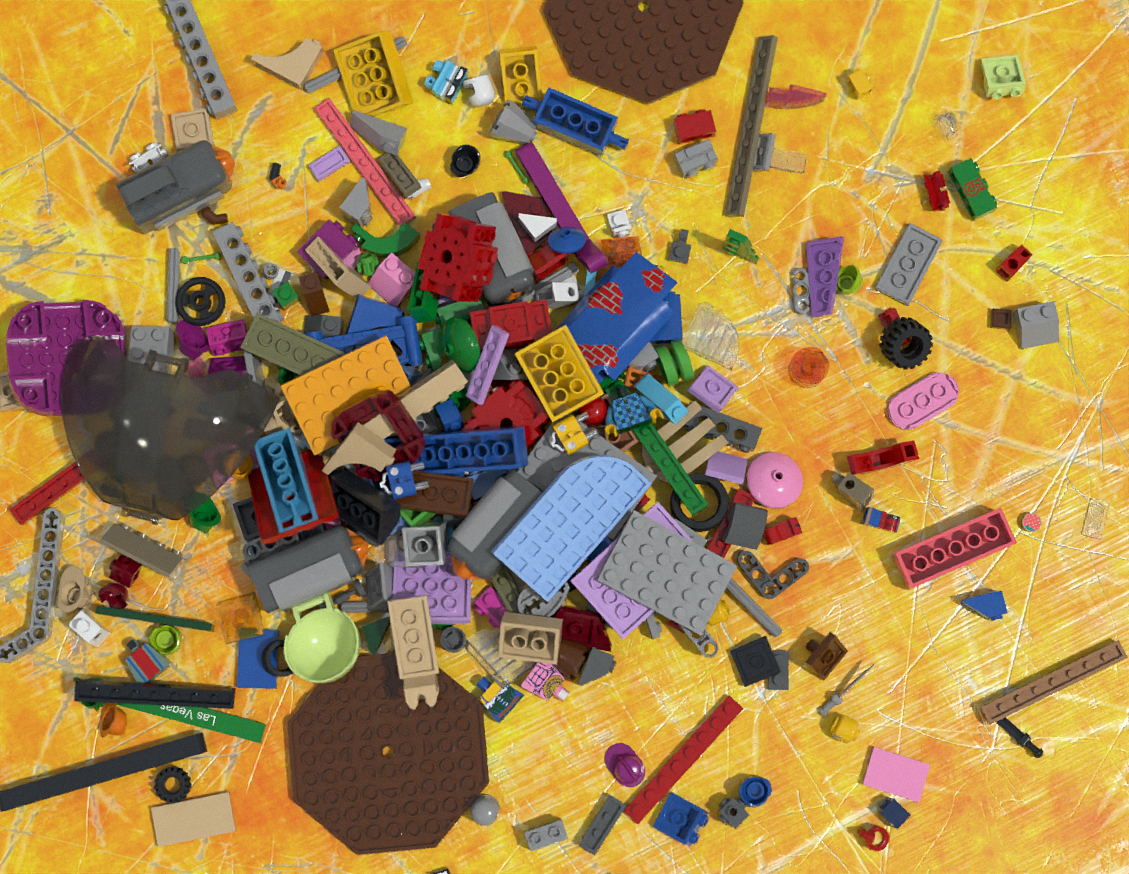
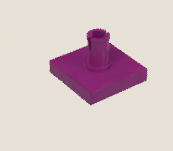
M245 357L211 358L207 372L208 381L225 380L226 391L237 390L236 379L247 378Z

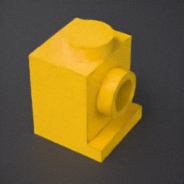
M856 68L849 72L846 82L856 100L874 91L876 85L874 83L870 84L869 75L864 73L862 69Z

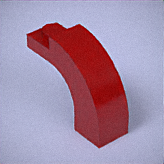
M915 440L847 457L852 475L876 472L919 459Z

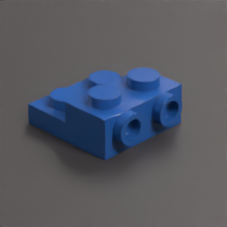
M671 792L653 827L691 847L692 844L695 845L699 840L700 835L698 831L701 826L705 827L709 820L708 812Z

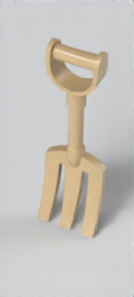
M696 401L686 408L689 412L676 425L669 421L657 431L664 441H667L702 410ZM707 418L671 444L669 449L676 459L715 426L710 418ZM723 435L718 436L681 463V466L689 475L728 444V441ZM642 445L644 467L657 475L656 478L660 481L670 484Z

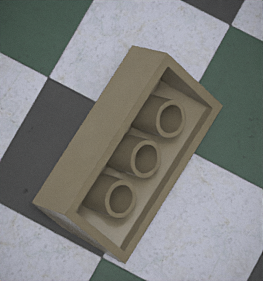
M122 522L120 526L114 523L100 539V543L173 580H176L186 561L182 558V553L174 549L171 552L164 549L166 545L157 540L154 543L148 541L149 536L139 531L137 534L131 532L132 527Z

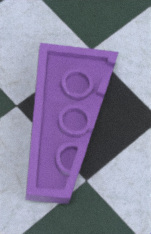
M842 236L806 242L811 312L814 318L833 315L844 237Z

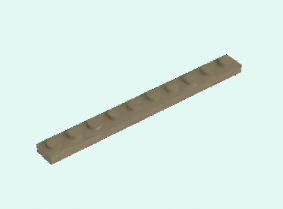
M774 35L758 38L725 215L728 217H744L778 39Z

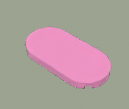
M933 373L891 399L887 411L891 423L902 430L917 428L955 404L959 393L958 384L952 376L944 373Z

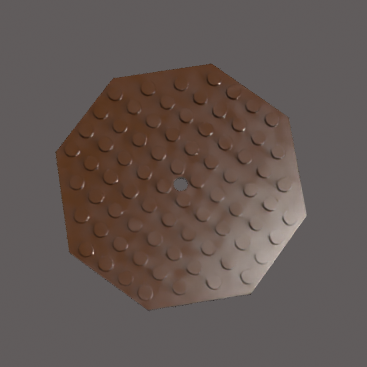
M547 0L543 13L573 78L582 79L597 87L609 89L616 92V94L640 101V103L649 105L716 76L744 2L743 0ZM640 3H645L649 8L646 11H641L638 6Z
M396 653L358 656L351 670L343 677L329 683H320L287 722L293 801L329 830L338 840L349 847L356 855L436 848L489 783L483 704L439 668V673L436 674L439 692L435 705L430 707L426 699L419 698L416 709H411L405 699L404 679L399 677ZM387 746L392 747L394 750V755L391 758L383 755V750Z

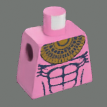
M538 662L521 685L524 689L547 701L554 695L563 702L569 694V691L561 686L565 678L552 664Z

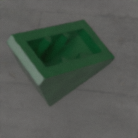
M389 617L361 627L370 652L375 655L390 625Z

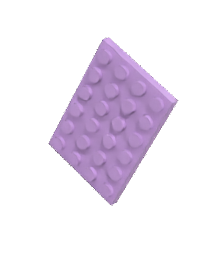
M656 502L643 514L693 542L659 502ZM617 538L570 581L616 633L624 639L650 616L654 610L597 580L618 540Z

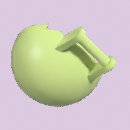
M330 593L292 608L296 624L292 626L288 636H285L284 655L289 668L298 677L312 683H329L343 677L351 670L360 652V635L354 621L345 612L334 607ZM324 602L326 603L327 608L315 610L304 617L302 616V611Z

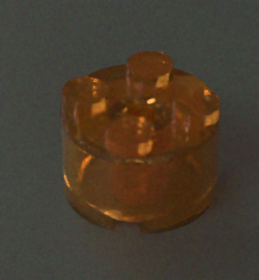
M802 348L790 360L788 367L790 379L802 388L816 387L827 376L829 361L818 348ZM807 364H810V368H812L810 371H807Z

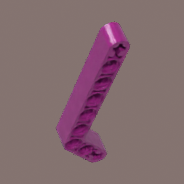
M531 141L516 149L515 153L540 197L543 198L548 211L553 218H557L558 228L575 227L584 232L586 236L585 245L580 250L573 252L577 260L590 274L608 265L603 253L587 236L533 142Z

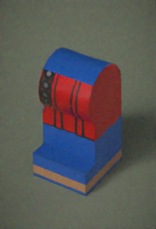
M867 507L861 525L897 533L901 518L876 508Z

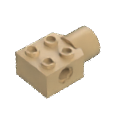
M281 390L270 400L272 410L258 422L267 436L290 428L291 432L300 434L302 432L283 390Z

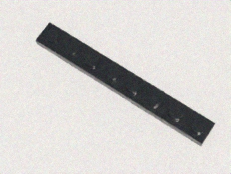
M92 680L75 681L74 701L234 709L235 688Z

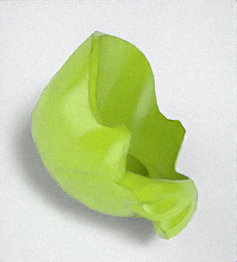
M855 265L841 267L839 269L836 292L844 295L858 292L863 284L862 274Z
M171 625L155 627L151 630L148 637L150 645L163 655L176 653L181 647L183 640L181 631Z

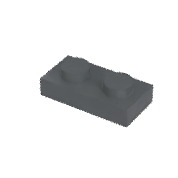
M773 651L781 673L768 678V690H789V651Z

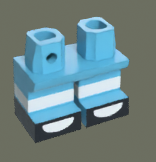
M436 60L432 69L440 75L437 79L429 75L424 84L428 89L432 90L434 96L453 105L463 86L462 81L468 77V69L462 66L458 67L448 60L446 63Z

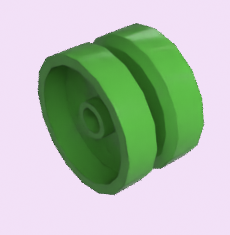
M680 339L670 342V352L665 345L654 348L659 356V369L668 387L678 384V374L684 381L694 378L689 355Z

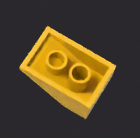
M530 46L499 50L505 102L509 99L519 108H526L521 106L523 99L525 100V95L542 101L537 47Z

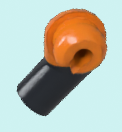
M272 163L269 181L275 188L284 189L287 182L280 175L281 164Z

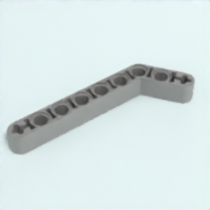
M50 508L43 515L30 628L0 646V662L2 663L15 662L51 638L65 524L64 514L57 509ZM51 516H58V518L54 519V521L51 520ZM55 532V540L49 542V534ZM52 551L54 557L51 561H47L46 554ZM49 570L51 578L46 581L43 575ZM44 590L49 592V597L46 600H43L41 597ZM42 609H45L47 612L44 619L39 617V612ZM42 628L45 634L43 638L39 639L37 631ZM23 639H26L28 642L25 649L20 647V642ZM5 651H12L8 654L9 658H4Z

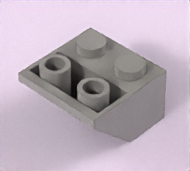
M522 349L503 350L492 380L528 379L515 353Z

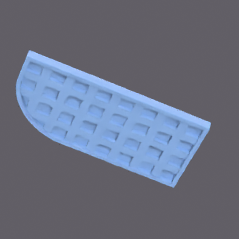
M594 455L581 458L561 471L491 552L548 602L647 490L651 483L631 464L620 458L608 455Z

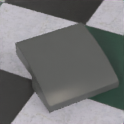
M734 502L727 516L729 524L722 537L724 543L757 550L766 526L767 509Z

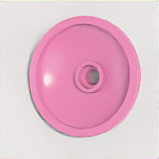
M768 452L758 456L750 464L746 475V483L750 494L758 503L768 508L779 509L789 506L799 497L803 488V476L799 466L789 456L778 452ZM779 474L781 479H777L775 475Z

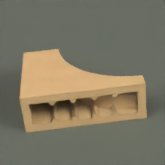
M305 38L297 49L286 55L267 57L254 53L251 60L253 65L303 90L304 84L308 82L324 51L320 42L315 39L309 40Z
M319 236L305 249L333 283L355 299H357L358 294L364 295L371 288L369 283L343 261Z
M357 423L327 461L322 471L329 475L339 466L358 463L371 466L381 472L385 466L391 465L395 460L393 455L396 449L363 425Z

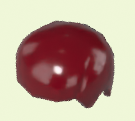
M105 584L98 592L101 603L106 600L110 608L121 609L128 605V590L121 584Z

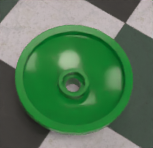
M458 316L451 317L445 322L442 331L444 352L449 360H453L460 371L464 373L473 372L480 358V349L476 335L464 319Z

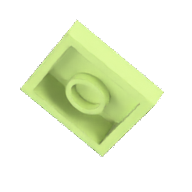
M1018 55L981 59L980 64L984 76L983 84L987 97L1000 99L1004 95L1018 97L1024 93L1026 81Z

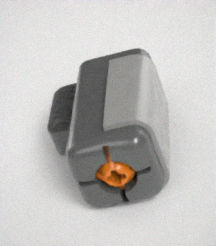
M493 192L486 193L448 211L450 215L462 216L468 220L496 227V236L492 246L498 247V257L494 263L492 280L489 285H482L481 287L482 294L489 307L513 303L514 300L524 298L533 292L535 287L533 267L503 203L498 202Z

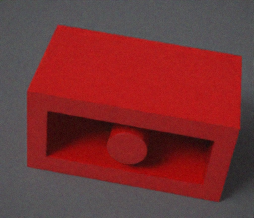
M701 109L696 111L695 114L688 115L683 113L674 118L673 125L678 145L715 137L716 128L711 110Z

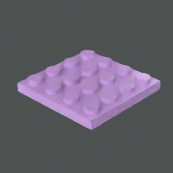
M395 551L392 600L427 595L432 624H470L471 580L462 579L453 571L451 553L446 552L444 565L406 566L404 551Z

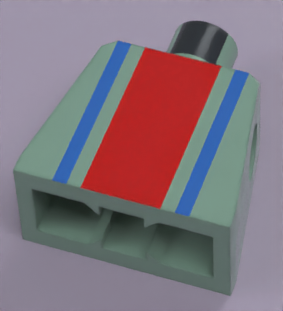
M133 639L126 644V647L132 654L125 661L137 683H150L172 665L170 660L163 654H160L148 642L140 646L137 640Z

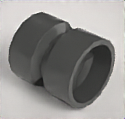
M453 626L448 627L442 632L440 641L443 648L448 652L457 653L464 649L467 639L460 628Z

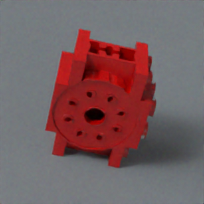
M438 213L434 230L426 231L418 264V268L424 270L420 289L442 294L456 301L478 302L482 294V285H489L492 280L494 263L498 257V247L492 246L496 236V227L468 220L458 215Z
M547 300L525 301L470 312L472 328L479 344L480 356L492 325H496L509 333L504 349H524L552 333Z
M521 379L513 381L509 386L494 387L489 392L490 396L485 399L484 404H474L475 408L472 412L476 417L472 416L465 422L466 426L462 428V430L510 427L509 421L511 419L513 427L524 426L526 447L529 450L542 438L546 432L543 427L552 420L531 382Z

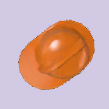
M106 703L101 711L100 736L102 738L108 734L123 736L127 725L126 713L117 707V703Z

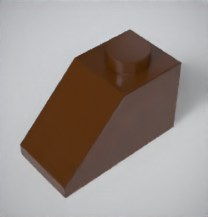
M313 272L300 276V284L311 316L330 312L318 273Z

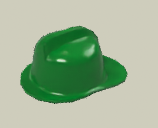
M192 492L185 497L184 505L193 528L207 534L209 530L220 523L221 515L209 496L201 492Z

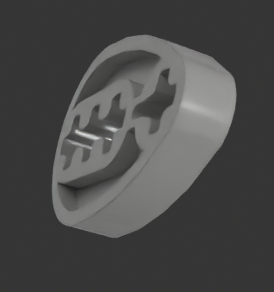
M566 581L564 583V592L561 590L557 591L548 603L543 601L539 604L541 608L534 607L531 610L532 614L524 611L526 609L525 604L530 606L534 603V598L537 601L542 596L530 586L527 587L518 598L520 614L550 617L565 601L570 590L569 582Z

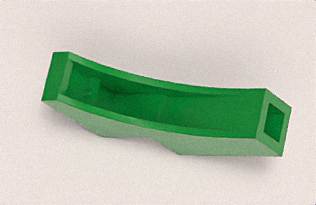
M481 297L478 302L458 301L437 309L435 323L436 325L439 324L440 328L419 335L420 349L425 351L426 357L424 361L427 368H432L435 371L441 367L444 350L442 331L447 319L458 316L467 321L471 318L470 312L485 310Z

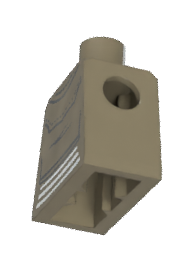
M835 472L830 479L831 482L838 486L837 493L861 512H863L874 497V489L851 473L844 477L839 472Z

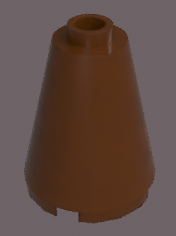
M561 638L557 665H552L573 682L576 678V673L580 672L589 656L588 652L592 648Z

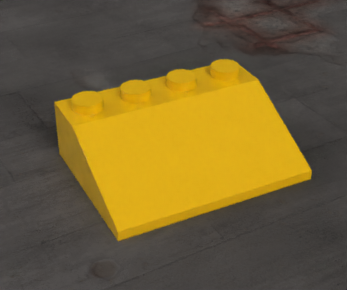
M380 31L333 49L352 110L374 117L414 103L391 31Z
M567 325L515 353L552 422L565 417L604 394Z

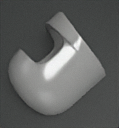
M489 794L478 796L471 804V817L473 821L480 826H489L497 820L500 811L498 801Z

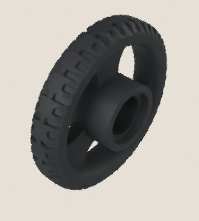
M196 277L186 281L176 295V308L179 315L186 322L195 326L212 324L219 319L225 308L226 300L222 288L218 283L206 277ZM205 284L204 291H194L191 296L186 293L194 285ZM217 294L218 307L214 313L209 312L212 305L210 296ZM199 298H205L203 305H196V301ZM191 304L197 312L201 313L200 318L196 319L189 316L185 312L184 306Z

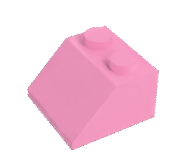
M391 252L379 265L370 279L369 285L389 304L399 306L411 294L415 273Z

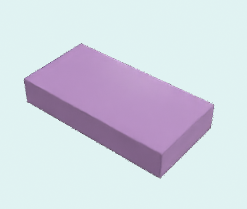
M338 146L308 166L318 182L349 164L350 160L341 146Z

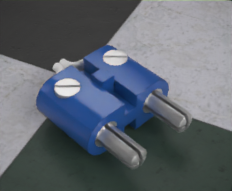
M409 461L386 466L387 472L384 473L383 480L380 482L381 488H384L388 494H393L394 500L417 495L416 490L429 488V485H425L429 484L428 481L414 484L412 471L424 469L423 462L410 465ZM387 475L389 477L392 491H389L388 488L385 485H383L386 481L385 477Z

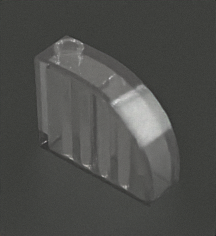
M705 302L703 304L699 303L682 343L687 351L732 370L740 347L737 330L724 314L714 309V306Z
M487 628L469 637L466 641L465 649L503 690L538 662L499 657L501 628Z

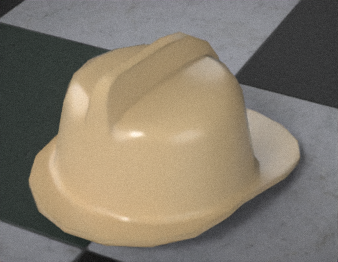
M68 567L61 576L57 603L60 610L66 613L72 612L75 609L81 610L89 597L88 590L84 586V574L79 567Z

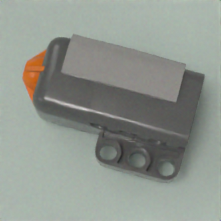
M201 140L117 182L116 186L123 203L136 225L144 234H147L155 229L160 231L225 198L224 194L232 188L231 178L235 162L230 152L213 146L208 141Z
M510 469L504 478L500 476L452 533L453 539L448 546L451 553L452 569L462 579L491 580L496 576L505 564L491 551L542 494L539 489L516 470Z
M334 526L303 541L299 533L293 535L290 541L285 540L284 537L280 538L271 549L266 544H262L261 538L245 544L243 555L265 611L268 614H273L280 610L289 611L296 606L356 580L355 577L361 575L364 571V564L370 549L363 536L343 526ZM256 546L257 554L251 557L248 553L249 548Z

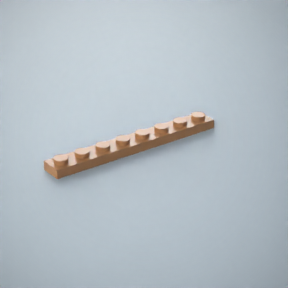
M1117 640L981 706L980 709L988 725H991L1128 657L1120 641Z

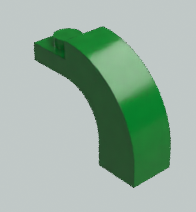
M405 222L394 235L387 238L374 237L356 223L351 229L354 234L353 237L361 244L364 242L361 246L363 251L372 253L373 256L379 258H387L391 252L395 256L402 255L409 251L421 238L420 233Z

